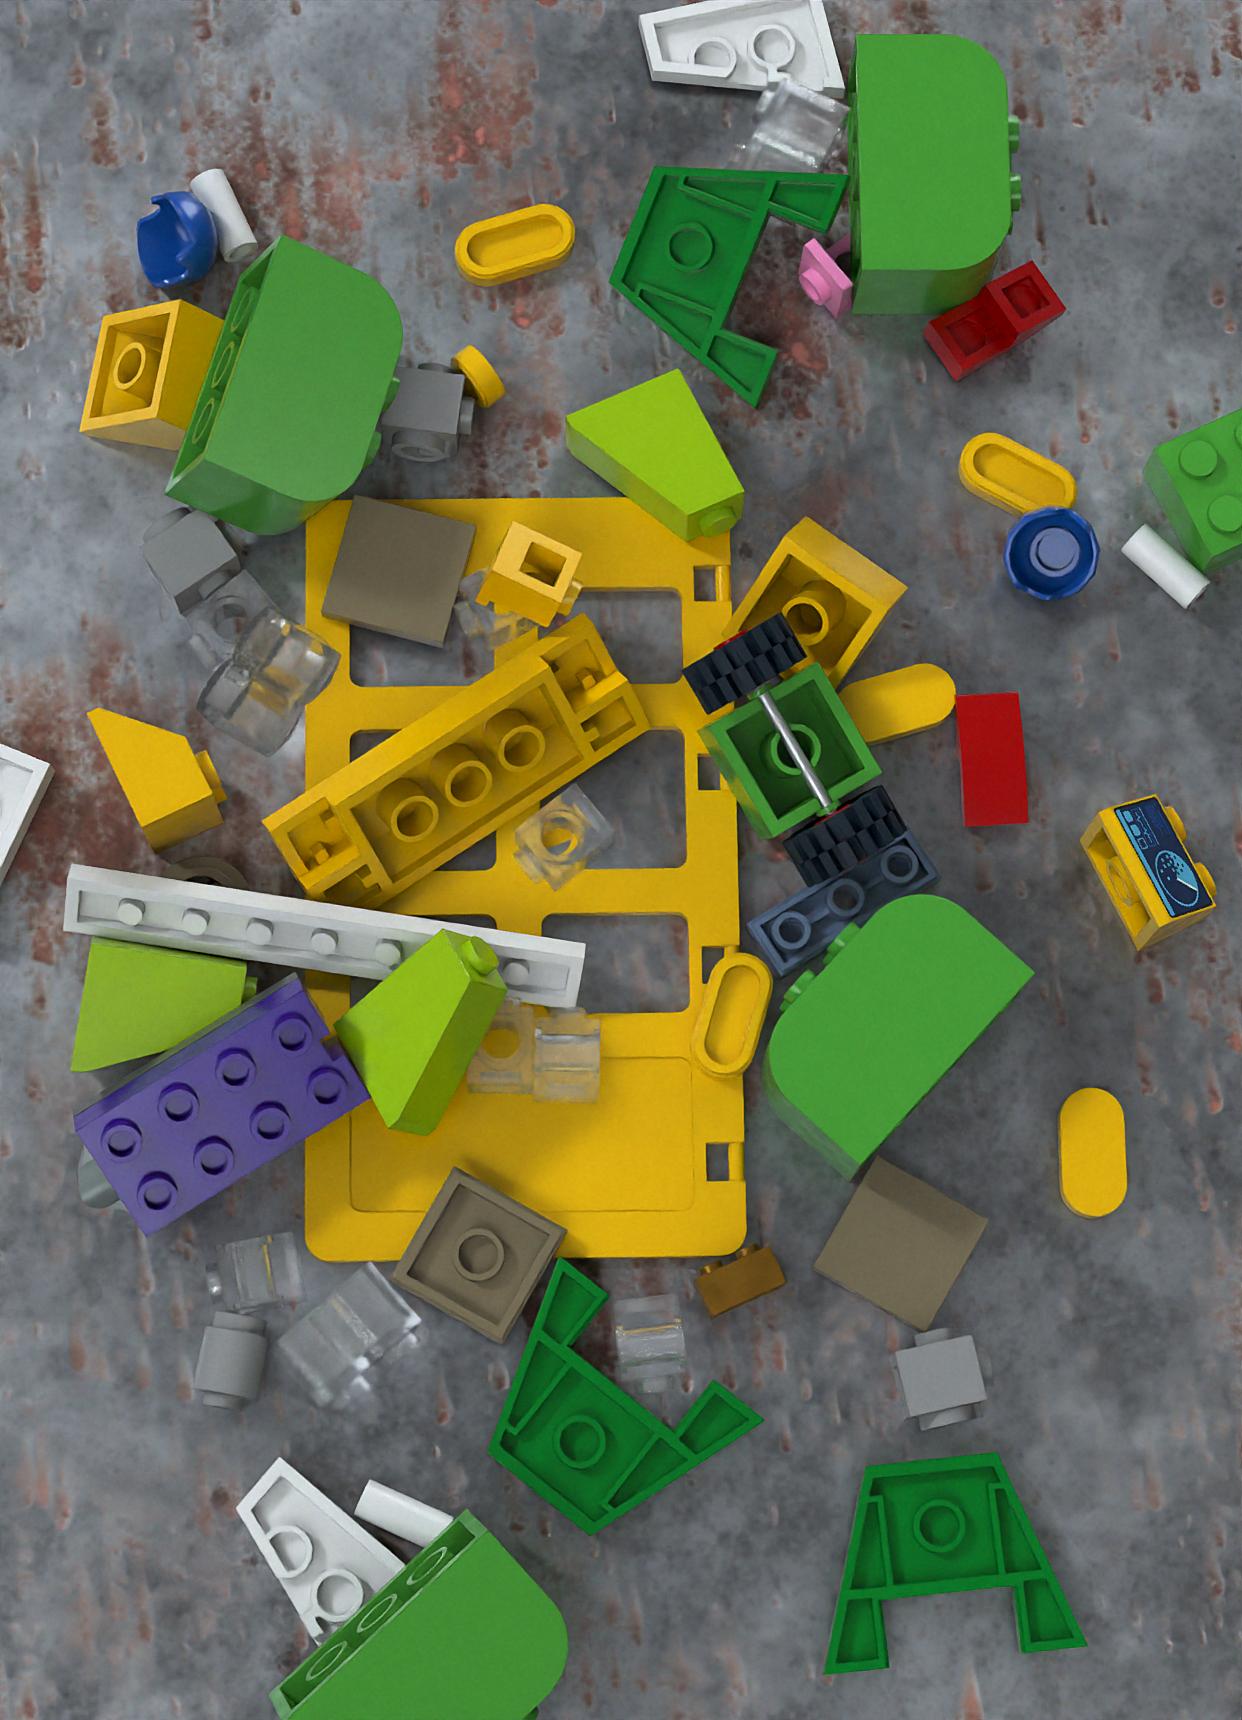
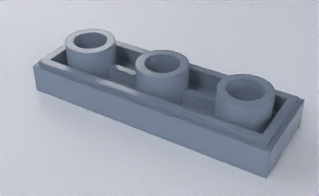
M906 825L908 830L902 836L894 839L895 841L889 845L880 848L878 852L832 878H828L820 884L803 888L746 924V929L779 980L827 952L830 944L852 921L859 928H862L879 909L891 901L904 896L921 894L940 882L941 875L908 825ZM841 892L848 893L854 898L855 907L848 910L841 909L834 903L833 896Z

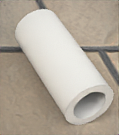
M211 169L196 176L191 181L190 187L193 194L212 212L219 235L218 247L226 262H236L253 254L258 248V243L222 169Z
M1144 524L1121 549L1125 556L1185 610L1211 583L1207 577L1147 524Z
M371 1479L367 1483L354 1512L355 1517L423 1548L454 1520V1517Z

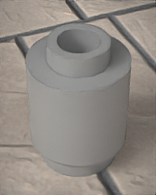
M215 1311L212 1327L205 1326L192 1388L205 1392L203 1405L242 1412L244 1400L258 1401L270 1342L269 1338L264 1337L267 1321L240 1314Z

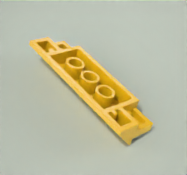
M582 612L261 822L280 851L281 858L310 901L374 910L652 728L628 679L617 670L593 621Z

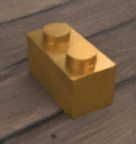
M755 1243L736 1252L735 1254L738 1258L736 1261L723 1266L721 1260H718L699 1269L701 1276L695 1279L694 1285L710 1319H714L785 1286L787 1282L770 1245L760 1249L758 1243Z

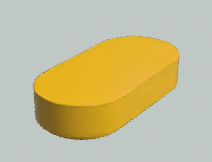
M538 204L479 221L466 227L458 236L455 245L456 265L460 274L467 281L483 287L495 286L553 269L562 265L571 256L575 245V227L572 219L563 209L551 204Z
M984 433L972 438L962 451L958 464V473L965 488L972 494L1015 517L1020 518L1025 512L1048 505L1073 509L1077 499V485L1071 473L1063 466L998 433Z
M922 663L851 683L841 690L838 697L867 747L941 725L949 717L955 705L954 695H956V688L952 678L942 668Z
M734 953L725 956L714 966L709 977L693 1032L690 1053L696 1068L703 1075L713 1080L727 1081L742 1075L750 1066L756 1051L773 991V979L767 965L754 955Z
M1099 1088L1080 1089L1064 1101L1057 1116L1059 1187L1064 1203L1073 1213L1084 1218L1096 1219L1113 1212L1119 1207L1126 1195L1127 1168L1124 1114L1117 1099L1107 1091Z

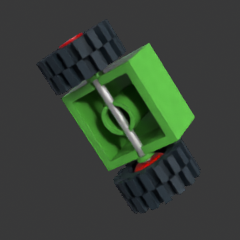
M782 612L749 631L745 629L714 647L713 652L681 670L707 715L753 690L752 693L747 695L748 701L697 730V733L760 840L774 838L816 813L817 820L805 825L804 828L796 831L782 842L807 887L820 884L828 878H832L878 852L880 848L895 841L894 839L902 836L908 830L883 785L873 787L843 804L840 803L839 798L883 772L819 662L800 669L773 686L770 682L765 685L763 684L807 657Z

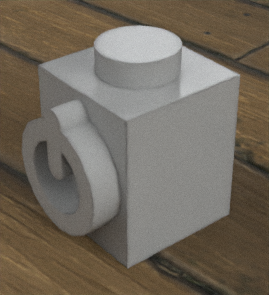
M423 363L418 366V369L396 366L393 376L398 377L400 383L391 406L383 413L381 426L384 445H391L392 452L400 457L423 462L439 461L443 458H451V453L458 454L460 434H472L476 408V398L466 397L465 375L455 374L452 368L437 363Z
M191 506L175 509L155 521L143 535L145 543L139 546L146 567L180 614L201 600L211 603L220 599L236 585L237 581L235 578L242 574L236 553L243 549V545L228 522L221 519L213 522L208 513Z
M952 1327L914 1335L916 1347L896 1351L889 1356L904 1421L918 1418L921 1431H926L983 1417L980 1403L987 1400L985 1387L993 1386L994 1379L988 1353L985 1347L975 1349L972 1334L955 1338Z

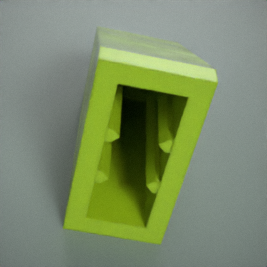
M679 368L565 416L566 445L570 453L685 542L702 535L706 538L719 536L730 530L742 518L745 491Z
M442 928L333 1024L388 1129L421 1136H428L436 1129L508 992L505 983L496 969L499 961L495 952L483 939L477 936L470 937Z
M93 936L70 1071L84 1073L169 1050L255 997L258 978L246 976L247 959Z

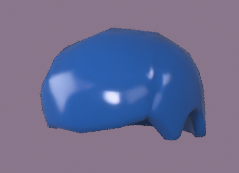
M166 192L163 195L152 197L151 204L159 205V208L153 214L141 218L137 222L136 228L137 250L143 274L154 288H177L200 281L211 270L217 254L219 235L212 212L191 192Z
M1053 505L1025 512L1009 529L1003 550L1006 572L1015 588L1044 601H1056L1079 593L1095 576L1100 555V546L1092 525L1077 512L1063 506Z

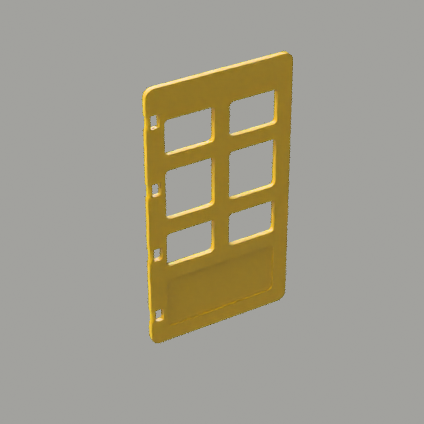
M628 497L379 499L387 503L476 525L477 532L459 593L479 592L512 521H515L583 553L573 576L583 582L580 592H675L681 600L682 670L713 652L714 647L728 639L721 633L732 618L730 530L713 538H706L702 535L685 542ZM333 500L306 521L305 792L350 764V745L356 735L362 733H397L468 687H360L351 681L350 624L322 617L321 609L353 500ZM694 570H715L716 601H694ZM494 603V669H496L538 641V623ZM684 675L676 683L630 684L652 726L648 730H675L684 739L686 862L681 867L548 869L541 861L539 801L496 829V862L492 868L474 871H432L374 909V911L419 918L487 917L495 922L497 930L541 937L543 922L552 916L679 915L686 920L688 925L689 1006L682 1012L552 1014L543 1005L503 999L436 1129L428 1136L388 1129L371 1097L305 1139V1242L315 1258L327 1263L399 1262L454 1166L567 1229L568 1232L552 1260H558L559 1256L564 1260L726 1257L739 1250L747 1232L743 1074L727 1081L713 1080L703 1075L696 1068L690 1053L693 1032L707 984H702V949H724V957L740 953L736 798L721 772L720 790H698V757H711L697 730L733 710L734 701L707 715ZM305 893V900H310ZM305 969V987L321 1010L330 1034L323 1039L327 1041L337 1035L342 1043L333 1024L351 1009V976ZM706 1145H728L729 1181H707Z

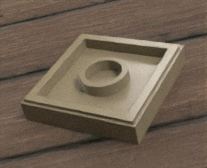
M355 494L321 609L322 617L444 649L475 540L476 525Z
M876 1155L811 1269L920 1333L928 1331L990 1220Z
M454 1166L391 1274L389 1281L503 1346L568 1230Z

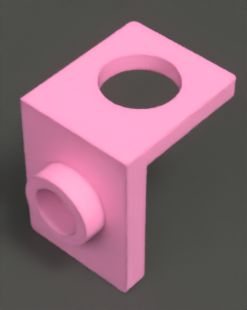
M850 233L826 251L815 238L810 240L803 247L798 271L799 281L807 295L820 306L824 304L836 319L852 306L851 290L853 283L835 263L840 256L850 254Z

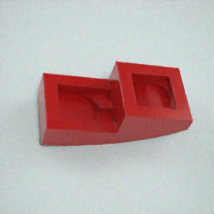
M1033 260L985 284L977 297L929 321L922 334L957 382L999 358L1063 315L1066 307Z
M1018 692L954 695L956 757L960 761L962 824L965 827L1028 823L1025 753Z

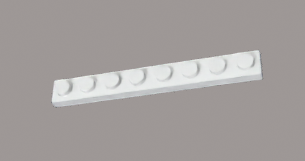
M79 864L71 865L67 877L63 931L384 980L443 928L470 937L477 936L492 948L499 961L496 969L508 989L504 997L505 1000L575 1010L586 943Z

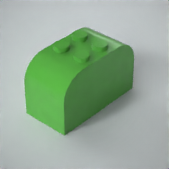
M856 34L846 84L848 175L851 177L848 186L850 279L853 283L851 290V314H944L977 297L983 286L991 282L1006 235L1012 234L1013 212H1019L1021 205L1020 174H1010L1012 153H1017L1019 147L1018 115H1008L1007 84L1001 67L995 58L976 42L950 34Z
M281 234L239 277L164 495L246 531L260 535H278L296 529L347 490L359 476L362 467L367 468L372 463L379 449L382 436L381 433L375 431L380 413H385L391 406L400 383V379L393 376L402 348V321L397 306L384 287L364 272Z
M928 894L904 896L891 901L879 909L862 928H859L852 921L827 948L829 953L822 960V963L826 966L817 976L810 969H807L783 996L785 1001L779 1007L783 1014L776 1023L763 1057L761 1068L762 1086L772 1110L790 1129L849 1182L1019 996L1035 974L1029 966L967 911L956 903L939 896Z
M465 1509L268 1695L281 1720H535L539 1714V1709L536 1706L554 1689L564 1671L568 1656L567 1629L559 1609L549 1596L491 1532L468 1509Z

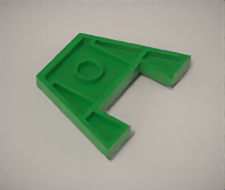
M654 166L608 283L758 410L781 352L726 330L725 327L771 214L828 236L851 177L850 175Z
M559 1256L487 1454L588 1536H592L765 1420L713 1379L672 1431L570 1349L610 1299V1296Z
M997 1452L864 1467L822 1675L890 1668L882 1600L1011 1586L1020 1654L1088 1646Z

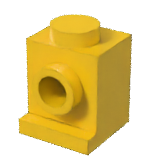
M512 521L493 558L475 602L486 607L488 602L491 601L548 628L556 612L566 617L569 615L579 595L583 582L573 576L583 553Z

